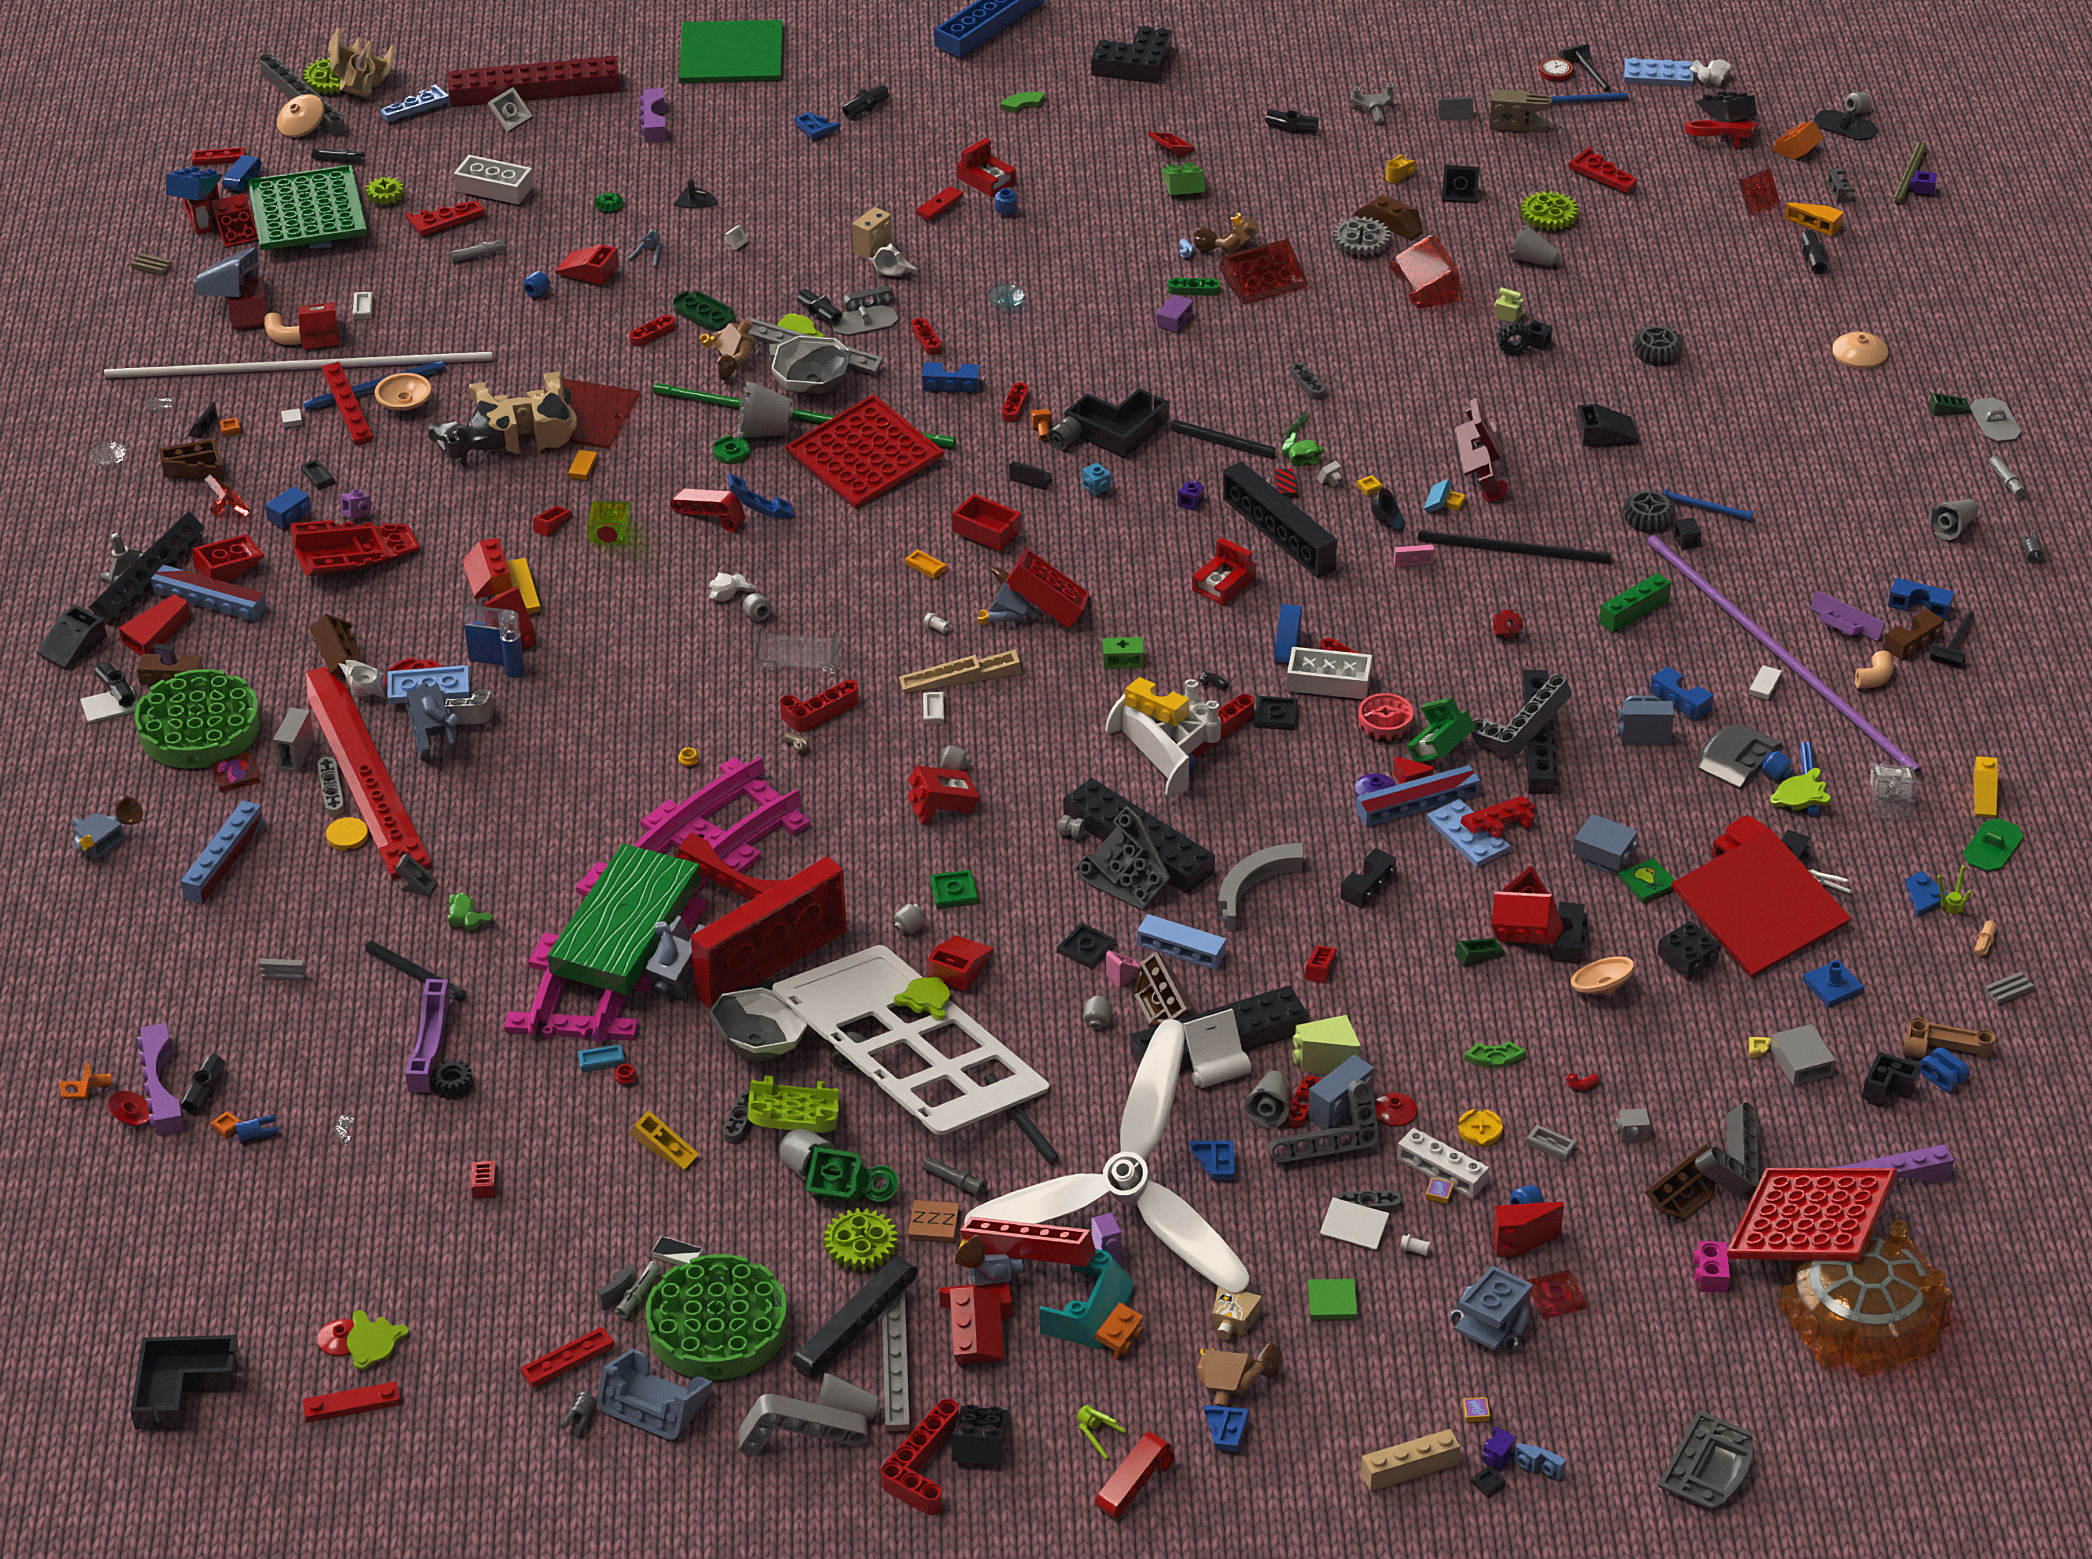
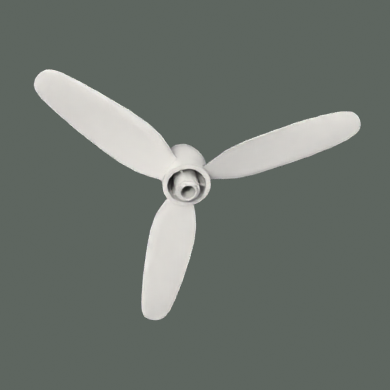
M1169 1019L1163 1021L1156 1029L1139 1066L1123 1113L1120 1134L1121 1152L1108 1160L1103 1174L1080 1173L1063 1176L1011 1192L974 1208L965 1216L964 1224L971 1216L1039 1224L1085 1208L1110 1191L1118 1202L1127 1206H1138L1146 1224L1155 1235L1190 1266L1222 1289L1236 1294L1242 1292L1248 1286L1250 1277L1236 1254L1182 1198L1171 1190L1154 1183L1151 1171L1145 1163V1160L1160 1142L1168 1123L1185 1039L1183 1024L1177 1020Z

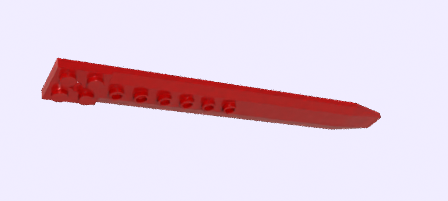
M326 666L306 671L310 707L391 880L401 878L394 869L406 853L426 870L431 869V861L406 813L346 686L335 675L331 674Z

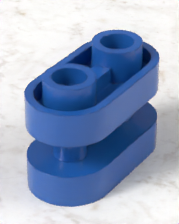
M1937 1048L1930 1056H1926L1918 1063L1921 1065V1074L1946 1092H1950L1958 1086V1083L1964 1082L1970 1076L1968 1065L1944 1048Z

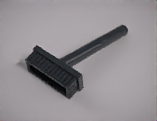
M1581 44L1560 50L1561 59L1569 62L1579 60L1604 91L1610 89L1607 82L1585 58L1591 56L1589 44Z
M1972 611L1967 612L1948 647L1932 644L1930 660L1962 669L1963 664L1966 662L1967 653L1958 651L1956 648L1975 616Z

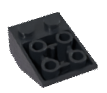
M1726 91L1716 92L1715 96L1712 94L1702 96L1703 99L1696 100L1699 106L1720 122H1733L1757 115L1755 95H1747V92L1737 93L1734 91L1727 93Z
M1598 404L1577 405L1576 426L1583 446L1639 442L1632 417Z
M77 605L72 606L59 617L37 650V655L66 669L107 638L104 619Z
M973 1404L961 1406L953 1432L952 1461L1000 1465L1009 1410H1004L998 1406L990 1408H979V1406Z

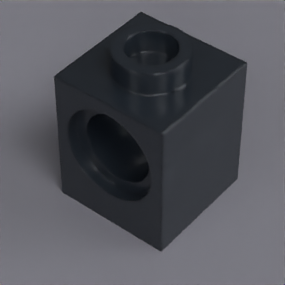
M1536 320L1527 325L1532 341H1530L1531 347L1543 351L1552 342L1553 327Z
M1695 519L1676 520L1674 537L1681 550L1700 547L1702 532Z

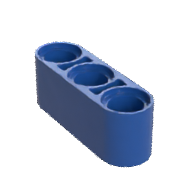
M242 155L225 174L222 182L223 188L242 192L248 186L247 180L254 179L259 173L262 165L261 159Z

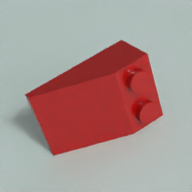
M247 534L193 548V567L202 576L227 583L264 558L263 552Z
M517 586L484 603L486 625L518 630L521 635L522 650L536 643L534 627Z
M1564 1202L1495 1206L1492 1238L1496 1257L1519 1256L1561 1236Z

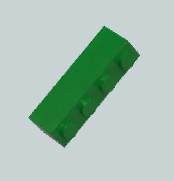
M1656 573L1601 605L1599 624L1614 633L1668 602L1670 599L1671 582L1659 573Z

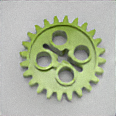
M322 58V61L315 60V64L310 63V66H306V70H303V81L314 91L317 90L318 94L324 92V95L328 92L331 95L334 92L340 93L341 77L336 76L332 71L330 58L328 60Z
M1543 191L1542 194L1536 192V195L1530 194V198L1525 197V201H1522L1520 213L1523 221H1528V225L1533 224L1534 228L1540 226V230L1546 228L1549 231L1550 228H1553L1556 231L1557 227L1563 229V226L1569 227V224H1574L1578 216V204H1575V200H1571V197H1566V194L1559 195V192L1553 194L1552 191L1549 193Z
M856 1208V1213L847 1210L846 1216L840 1213L839 1220L832 1218V1225L827 1224V1231H824V1247L826 1254H830V1260L836 1259L837 1266L844 1263V1269L851 1265L853 1266V1271H856L858 1266L865 1271L866 1266L874 1269L875 1263L882 1266L883 1259L890 1260V1254L894 1255L895 1248L898 1247V1232L896 1231V1225H892L891 1218L885 1220L884 1213L877 1216V1210L871 1214L868 1208L864 1210V1213H861L859 1208Z

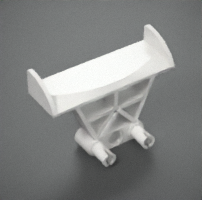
M1193 679L1185 682L1184 696L1190 698L1189 716L1175 727L1126 706L1125 694L1115 703L1106 722L1105 731L1108 734L1122 730L1168 778L1165 794L1168 797L1188 790L1189 757L1187 755L1204 741L1215 743L1221 738V719L1218 717L1219 703L1217 701H1208L1205 704L1197 695L1198 682Z

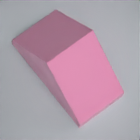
M1108 950L1106 953V976L1119 987L1138 977L1139 964L1134 959Z

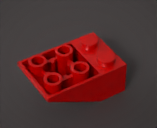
M245 193L211 201V213L225 248L258 241L257 229Z
M600 244L572 251L555 270V274L603 285L619 266L618 250L615 247Z
M956 935L936 946L926 960L927 978L938 977L945 985L966 992L994 952V948Z

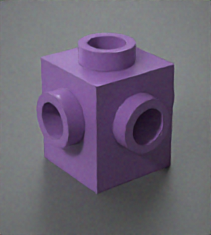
M352 490L351 493L341 495L342 514L355 519H361L364 515L371 514L372 500L370 495L363 493L362 490Z

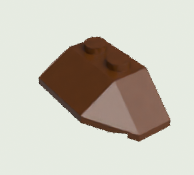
M1379 196L1354 212V215L1359 218L1366 217V220L1373 218V221L1379 220V224L1385 223L1384 227H1388L1390 232L1410 241L1422 233L1418 209L1391 197Z
M1155 951L1139 963V974L1134 995L1151 1026L1160 1025L1163 1021L1169 1019L1178 1020L1191 1009L1192 1004L1178 977L1159 952Z
M1707 1144L1680 1161L1648 1186L1645 1194L1659 1212L1683 1220L1714 1196L1716 1182L1703 1175L1695 1163L1697 1157L1710 1149Z

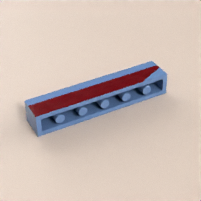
M162 565L151 578L154 594L164 597L176 594L180 598H184L189 604L256 622L267 609L265 593L170 566Z
M1467 765L1357 796L1356 813L1366 827L1444 806L1458 799L1465 800L1479 796L1480 779L1471 766Z
M244 800L241 801L182 878L181 886L185 900L200 904L206 901L264 824L261 805Z

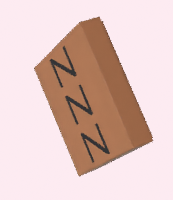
M914 1200L908 1239L954 1243L959 1203Z

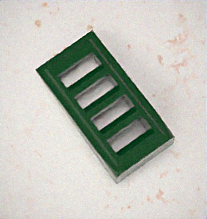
M1937 393L1930 394L1929 405L1933 415L1970 413L1971 411L1966 398Z
M1495 938L1458 941L1454 952L1455 957L1462 966L1472 965L1504 954V950Z

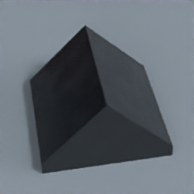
M1444 165L1442 200L1477 202L1479 167Z

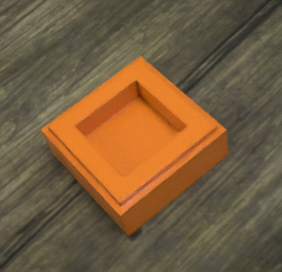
M238 418L219 421L222 437L241 434Z
M226 1111L210 1123L211 1128L226 1139L236 1132L235 1123H241L242 1121L231 1112Z

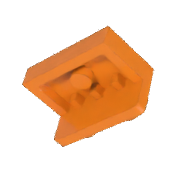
M1119 1302L1097 1331L1095 1339L1113 1349V1358L1117 1360L1121 1354L1125 1355L1132 1344L1131 1340L1133 1338L1137 1339L1143 1330V1326H1141L1143 1316Z

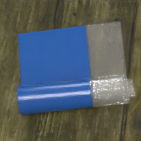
M463 604L462 612L469 661L502 665L508 677L517 678L522 676L525 672L518 614L512 610Z

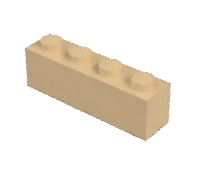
M1451 1429L1369 1453L1362 1456L1361 1476L1370 1492L1450 1468L1459 1465L1460 1445Z

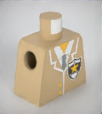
M1218 1286L1212 1318V1326L1218 1329V1337L1227 1340L1231 1334L1245 1335L1261 1312V1296L1245 1291L1237 1294L1231 1293Z

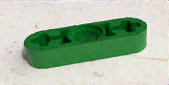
M1171 278L1168 281V292L1174 295L1213 296L1220 293V282L1217 279Z

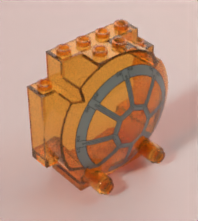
M1894 1221L1890 1225L1888 1236H1875L1872 1234L1861 1261L1801 1260L1793 1263L1790 1274L1792 1284L1780 1288L1777 1305L1780 1311L1786 1314L1791 1326L1794 1329L1796 1328L1801 1335L1803 1343L1808 1345L1813 1352L1815 1360L1820 1362L1825 1370L1850 1362L1853 1370H1856L1861 1378L1936 1352L1938 1335L1935 1331L1948 1326L1953 1295L1945 1285L1946 1277L1944 1273L1939 1269H1933L1909 1238V1228L1904 1221Z

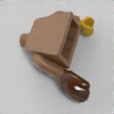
M1237 213L1235 218L1231 217L1234 228L1222 239L1218 238L1214 231L1200 227L1193 236L1194 245L1202 252H1208L1220 247L1230 256L1251 241L1260 232L1258 224L1250 217L1242 219L1241 214Z
M743 319L740 325L729 323L726 328L713 333L711 337L708 334H702L699 337L706 348L711 347L713 341H715L714 345L723 354L717 359L718 373L721 380H727L734 373L737 365L744 367L747 358L750 356L755 339L749 333L753 324L747 319Z
M1268 1343L1257 1356L1256 1361L1248 1354L1216 1351L1214 1348L1212 1350L1201 1349L1202 1357L1196 1370L1205 1388L1210 1392L1216 1393L1214 1405L1228 1407L1230 1395L1242 1396L1244 1391L1252 1385L1259 1375L1266 1377L1275 1376L1283 1364V1354L1274 1343Z

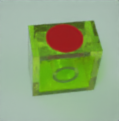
M593 500L587 522L589 543L627 544L633 520L631 502Z

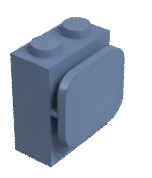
M1632 695L1627 697L1623 701V708L1619 709L1618 713L1621 724H1617V736H1621V745H1671L1674 720L1673 701H1660L1658 697L1651 695Z
M1591 814L1574 838L1573 854L1585 858L1586 864L1592 868L1608 874H1615L1620 871L1624 864L1628 863L1632 851L1635 852L1639 845V840H1637L1638 830Z

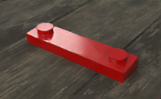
M600 1327L521 1367V1375L533 1389L614 1348V1341L604 1328Z
M397 1381L302 1399L306 1423L401 1405Z

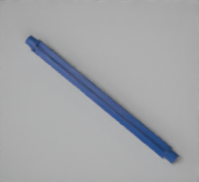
M443 361L433 362L399 373H413L425 377L438 373L440 370L446 369ZM386 377L352 386L351 389L354 396L358 397L374 392L378 383ZM332 393L303 402L305 410H314L336 402Z

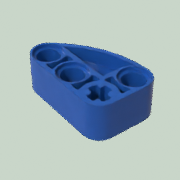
M1281 605L1274 662L1289 664L1292 647H1298L1301 634L1302 606Z

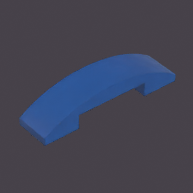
M731 473L728 474L731 491L744 505L767 516L793 518L794 512L791 503L777 496L773 501H770L748 490L745 480Z

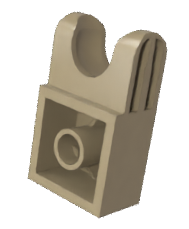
M1493 89L1489 130L1546 133L1550 128L1549 120L1535 113L1547 111L1551 107L1552 99L1548 95L1528 94L1527 91Z

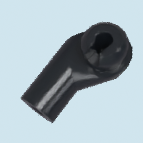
M1203 672L1202 676L1198 679L1204 686L1208 685L1209 681H1211L1223 691L1229 687L1228 681L1214 673Z

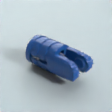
M275 1114L235 1123L239 1143L279 1134L278 1127L260 1129L261 1125L276 1121Z

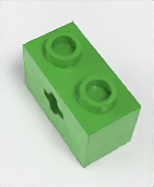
M1142 637L1102 638L1103 668H1143L1144 652Z

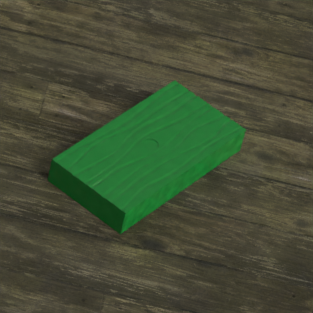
M622 843L547 954L549 973L628 995L646 968L648 960L657 951L658 944L661 941L662 935L656 934L655 923L666 922L669 927L676 917L681 914L701 883L700 865Z

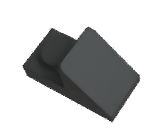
M408 853L402 856L394 869L405 879L400 888L402 891L428 896L438 881Z

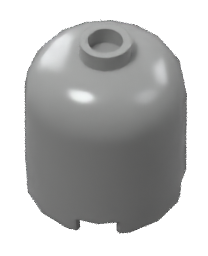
M795 1129L790 1131L782 1140L780 1158L786 1166L802 1179L808 1181L814 1147L834 1149V1145L815 1132Z

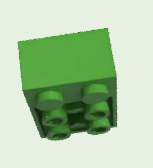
M1193 162L1183 163V166L1168 164L1166 168H1162L1167 191L1170 195L1205 192L1204 171Z

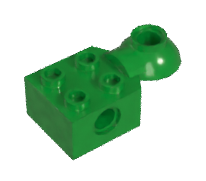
M814 1147L806 1192L811 1196L856 1203L863 1194L873 1201L880 1202L890 1199L896 1193L898 1177L896 1172L890 1167L876 1165L867 1169L864 1158L858 1153ZM880 1180H886L885 1186L882 1189H877V1183Z

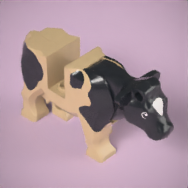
M560 371L544 374V384L547 393L544 390L527 392V397L508 399L507 395L493 397L486 382L470 384L471 401L477 402V408L468 424L464 426L458 422L448 424L433 423L429 426L428 436L451 459L461 458L462 465H467V453L473 449L496 454L507 451L520 454L518 435L534 433L538 451L547 447L559 448L568 442L577 426V416L570 406L571 391L563 386Z

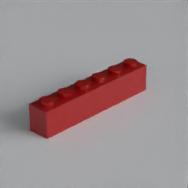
M971 1216L960 1230L962 1238L965 1240H969L974 1235H979L983 1240L985 1254L987 1255L1006 1254L1008 1257L1087 1266L1096 1253L1091 1232L1087 1229Z

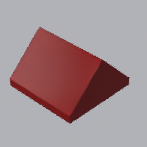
M1532 866L1525 869L1503 888V892L1549 894Z

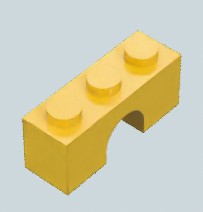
M1141 677L1125 688V705L1174 727L1189 716L1190 698L1173 691L1167 696H1156V684Z

